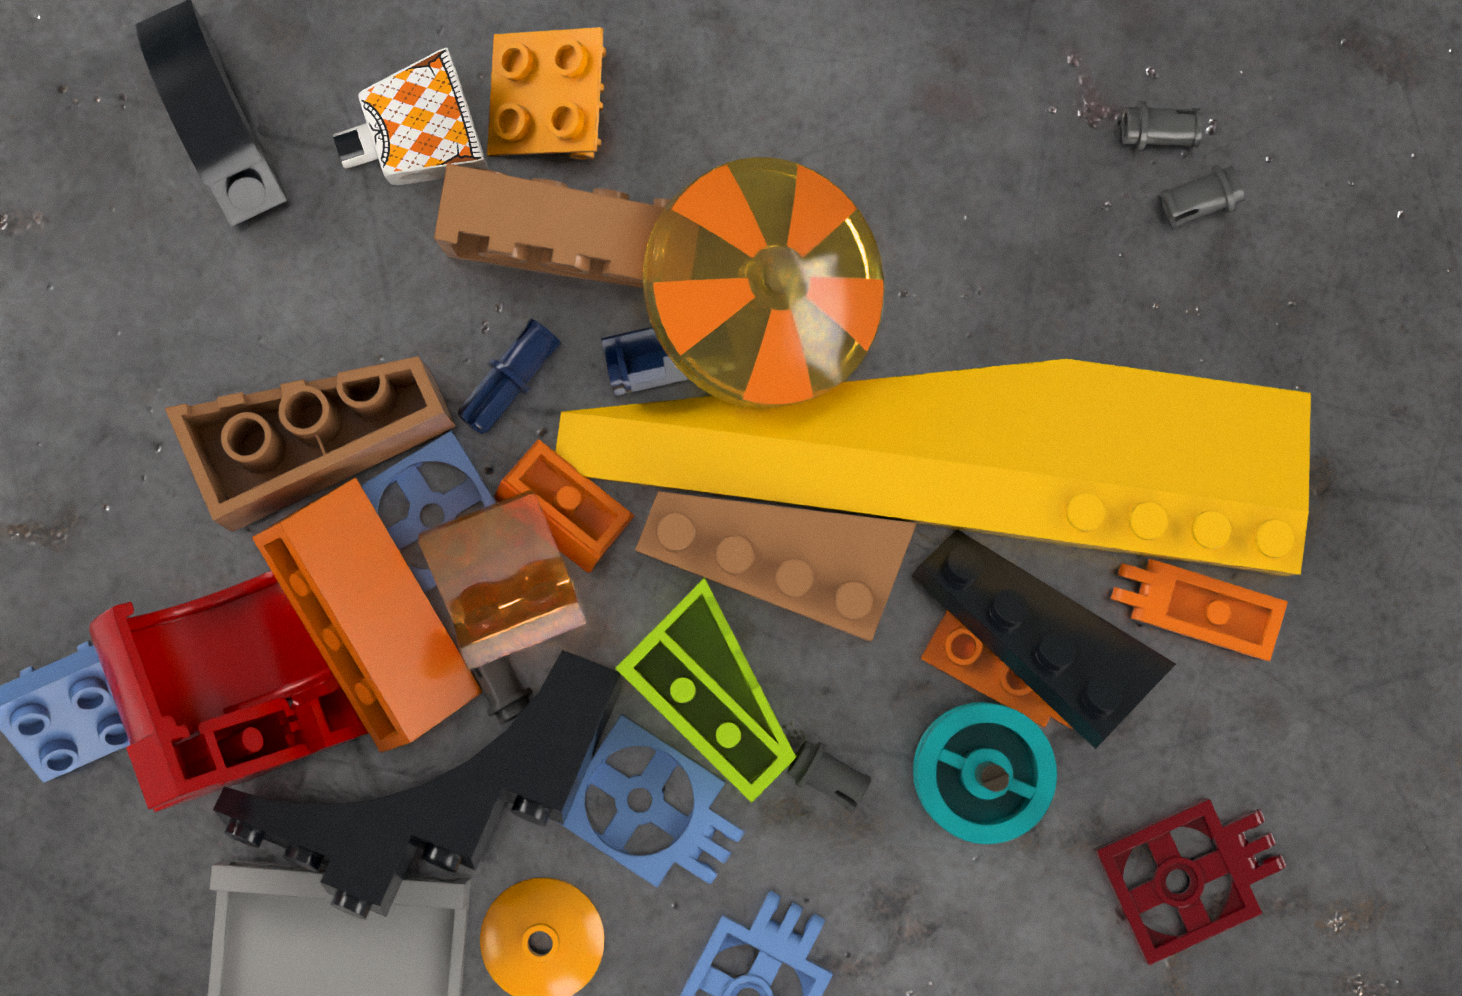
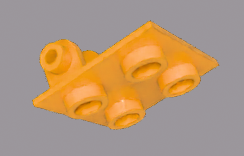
M603 28L494 34L487 144L488 156L570 153V158L594 159L597 148L601 147V139L598 138L599 112L603 111L600 94L604 93V85L601 83L602 58L606 56V48L603 47Z

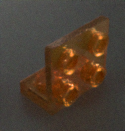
M533 490L512 496L421 532L418 535L419 545L453 621L458 647L468 671L587 624L568 571L537 495Z

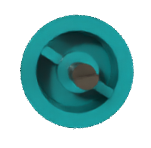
M975 702L963 704L946 711L926 729L915 751L913 781L917 796L925 811L944 830L968 842L997 844L1023 835L1041 820L1048 810L1055 793L1057 765L1047 737L1030 718L1006 706Z

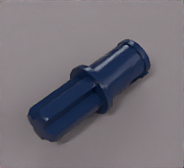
M530 318L526 327L497 361L492 358L488 362L492 369L458 410V415L462 421L478 433L484 434L488 432L520 392L523 394L529 392L528 382L554 350L559 348L561 345L560 340L542 324Z

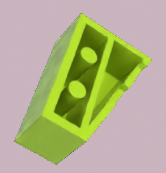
M704 577L615 669L752 803L796 758V755Z

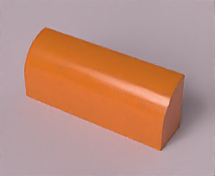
M356 477L306 504L252 537L380 753L413 742L483 693Z

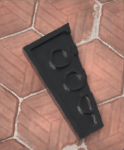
M958 529L929 555L912 575L916 581L1095 749L1176 665L1173 661Z

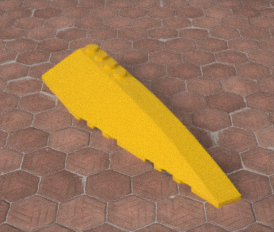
M1058 359L811 385L813 398L788 404L750 402L743 400L745 393L743 392L561 411L555 452L575 467L577 472L583 477L838 514L917 523L916 525L952 530L958 529L966 532L1278 576L1301 575L1309 514L1311 393L1073 359Z

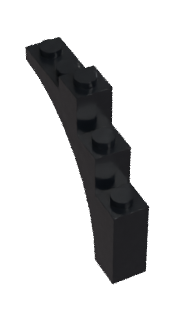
M562 650L540 691L506 731L467 762L423 785L374 800L327 805L272 801L223 787L213 811L224 824H227L224 833L241 843L259 848L262 841L266 840L286 848L282 856L284 859L310 871L318 872L321 863L327 865L320 883L328 894L334 896L330 904L334 908L366 920L369 911L387 917L417 847L424 850L421 858L436 867L456 873L459 865H463L476 871L505 802L513 804L511 812L514 815L533 824L546 826L548 819L564 825L622 689L621 674Z

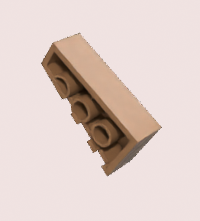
M449 163L446 165L434 239L449 258L654 291L653 283L692 280L701 225L672 210L677 200L657 198L654 199L653 205L630 201L628 194L616 190L595 188L591 193L568 188L569 186L565 183L549 179L534 178L527 180L488 169L469 168Z
M419 356L338 372V376L309 382L303 379L280 384V388L246 395L240 392L217 397L216 401L192 406L186 403L164 408L212 520L231 532L456 428V424L432 372Z
M658 491L635 551L862 640L872 642L917 523Z

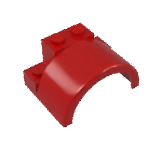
M271 570L210 595L143 615L128 617L134 613L132 602L115 605L98 615L89 625V633L130 743L126 747L148 810L153 808L154 813L221 791L223 787L229 788L253 780L296 760L341 746L369 734ZM292 698L293 701L290 707L287 700Z

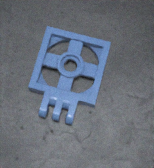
M452 430L361 485L378 514L379 503L384 490L397 482L410 503L408 516L387 529L398 550L401 551L422 538L433 541L447 565L440 569L432 570L408 565L424 594L518 537ZM427 462L446 463L463 471L467 480L445 494L434 492L430 489L418 468ZM481 501L485 510L484 527L477 544L468 551L455 529L458 515ZM437 504L444 511V520L436 528H428L421 521L420 514L426 505Z
M624 714L620 715L590 761L564 825L561 824L657 888L674 862L703 881L712 884L718 873L710 865L699 861L698 858L705 851L717 860L725 863L731 855L728 849L711 839L716 830H719L725 837L739 842L745 833L740 827L710 808L726 783L725 780ZM645 746L656 751L641 775L627 777L606 763L610 754L627 747ZM677 765L685 770L693 789L694 806L689 816L667 803L662 789ZM591 784L615 799L617 813L603 834L591 826L586 812L585 796ZM635 788H644L652 796V804L644 812H636L628 805V795ZM650 822L674 837L667 848L652 854L634 855L624 849L637 826Z
M771 890L765 897L750 928L722 913L679 996H695L698 988L712 996H737L744 988H753L758 991L760 996H773L770 986L783 962L793 967L802 986L803 996H822L833 976V972L808 959L807 956L824 925L825 919L813 914L807 921L802 935L793 931L803 910V907L794 902H791L780 923L770 919L776 912L781 898L780 895ZM750 944L760 950L747 975L734 978L711 966L718 953L733 946Z

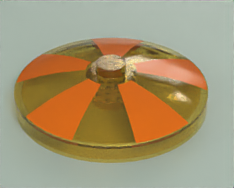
M772 157L738 159L715 167L690 181L678 191L660 214L650 235L644 259L643 288L646 309L652 328L664 351L675 366L690 381L709 394L732 404L759 409L780 408L812 400L829 392L851 375L862 362L876 337L881 322L885 293L884 271L876 240L867 221L854 202L837 185L815 170L792 161Z

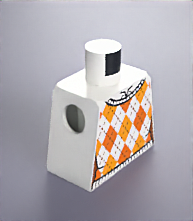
M448 48L438 50L362 90L358 94V98L366 123L333 134L344 169L379 159L383 174L390 185H404L444 179L447 163L489 170L454 61Z

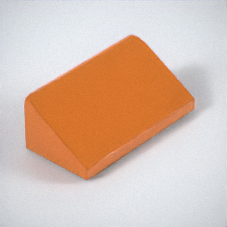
M539 439L503 478L494 495L501 505L588 573L596 567L635 517L633 513L589 478L583 477L577 472L575 467Z

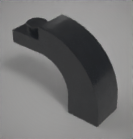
M186 0L135 24L141 51L168 115L205 187L209 186L230 226L232 227L287 201L278 178L240 108L224 71L219 51L192 0Z

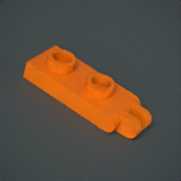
M1148 559L1145 570L1121 563L1118 576L1141 583L1139 592L1137 594L1114 587L1110 599L1134 607L1131 619L1263 661L1271 660L1288 601L1153 559Z
M947 609L945 610L920 655V660L1001 705L1019 711L1043 728L1046 727L1050 718L1073 729Z

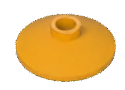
M530 878L510 886L491 904L481 926L480 950L485 967L492 979L512 996H572L591 980L598 969L604 951L605 936L603 923L593 902L574 885L555 878ZM538 931L547 933L552 939V949L545 954L535 953L529 945V938L533 933Z

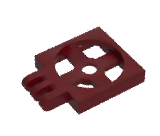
M1203 798L1093 849L1147 965L1150 966L1263 914L1250 885L1283 870L1287 865L1281 854L1270 856L1259 863L1256 860L1255 854L1269 849L1276 844L1271 831L1262 833L1249 840L1245 836V831L1256 828L1266 821L1261 809L1250 811L1221 824L1211 800ZM1178 827L1195 829L1209 837L1215 843L1217 849L1195 860L1181 857L1170 831ZM1146 842L1157 865L1153 879L1128 890L1123 880L1126 861L1134 847ZM1176 869L1184 870L1190 878L1188 889L1180 894L1172 893L1166 885L1168 874ZM1229 873V891L1226 901L1218 915L1210 921L1200 899L1204 885ZM1162 903H1166L1176 907L1187 932L1174 935L1155 931L1143 923L1139 914Z

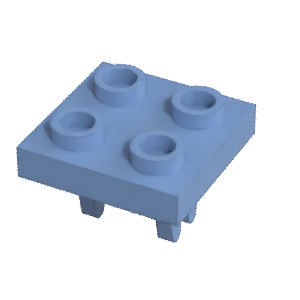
M91 641L78 645V652L35 670L33 666L20 671L19 678L0 686V731L43 783L130 745L95 646L92 645Z

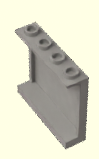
M226 859L212 864L210 890L217 891L208 996L462 995L470 878L405 874L387 917L369 911L366 920H363L330 905L334 896L328 894L320 883L327 867H320L318 872H314L298 865Z

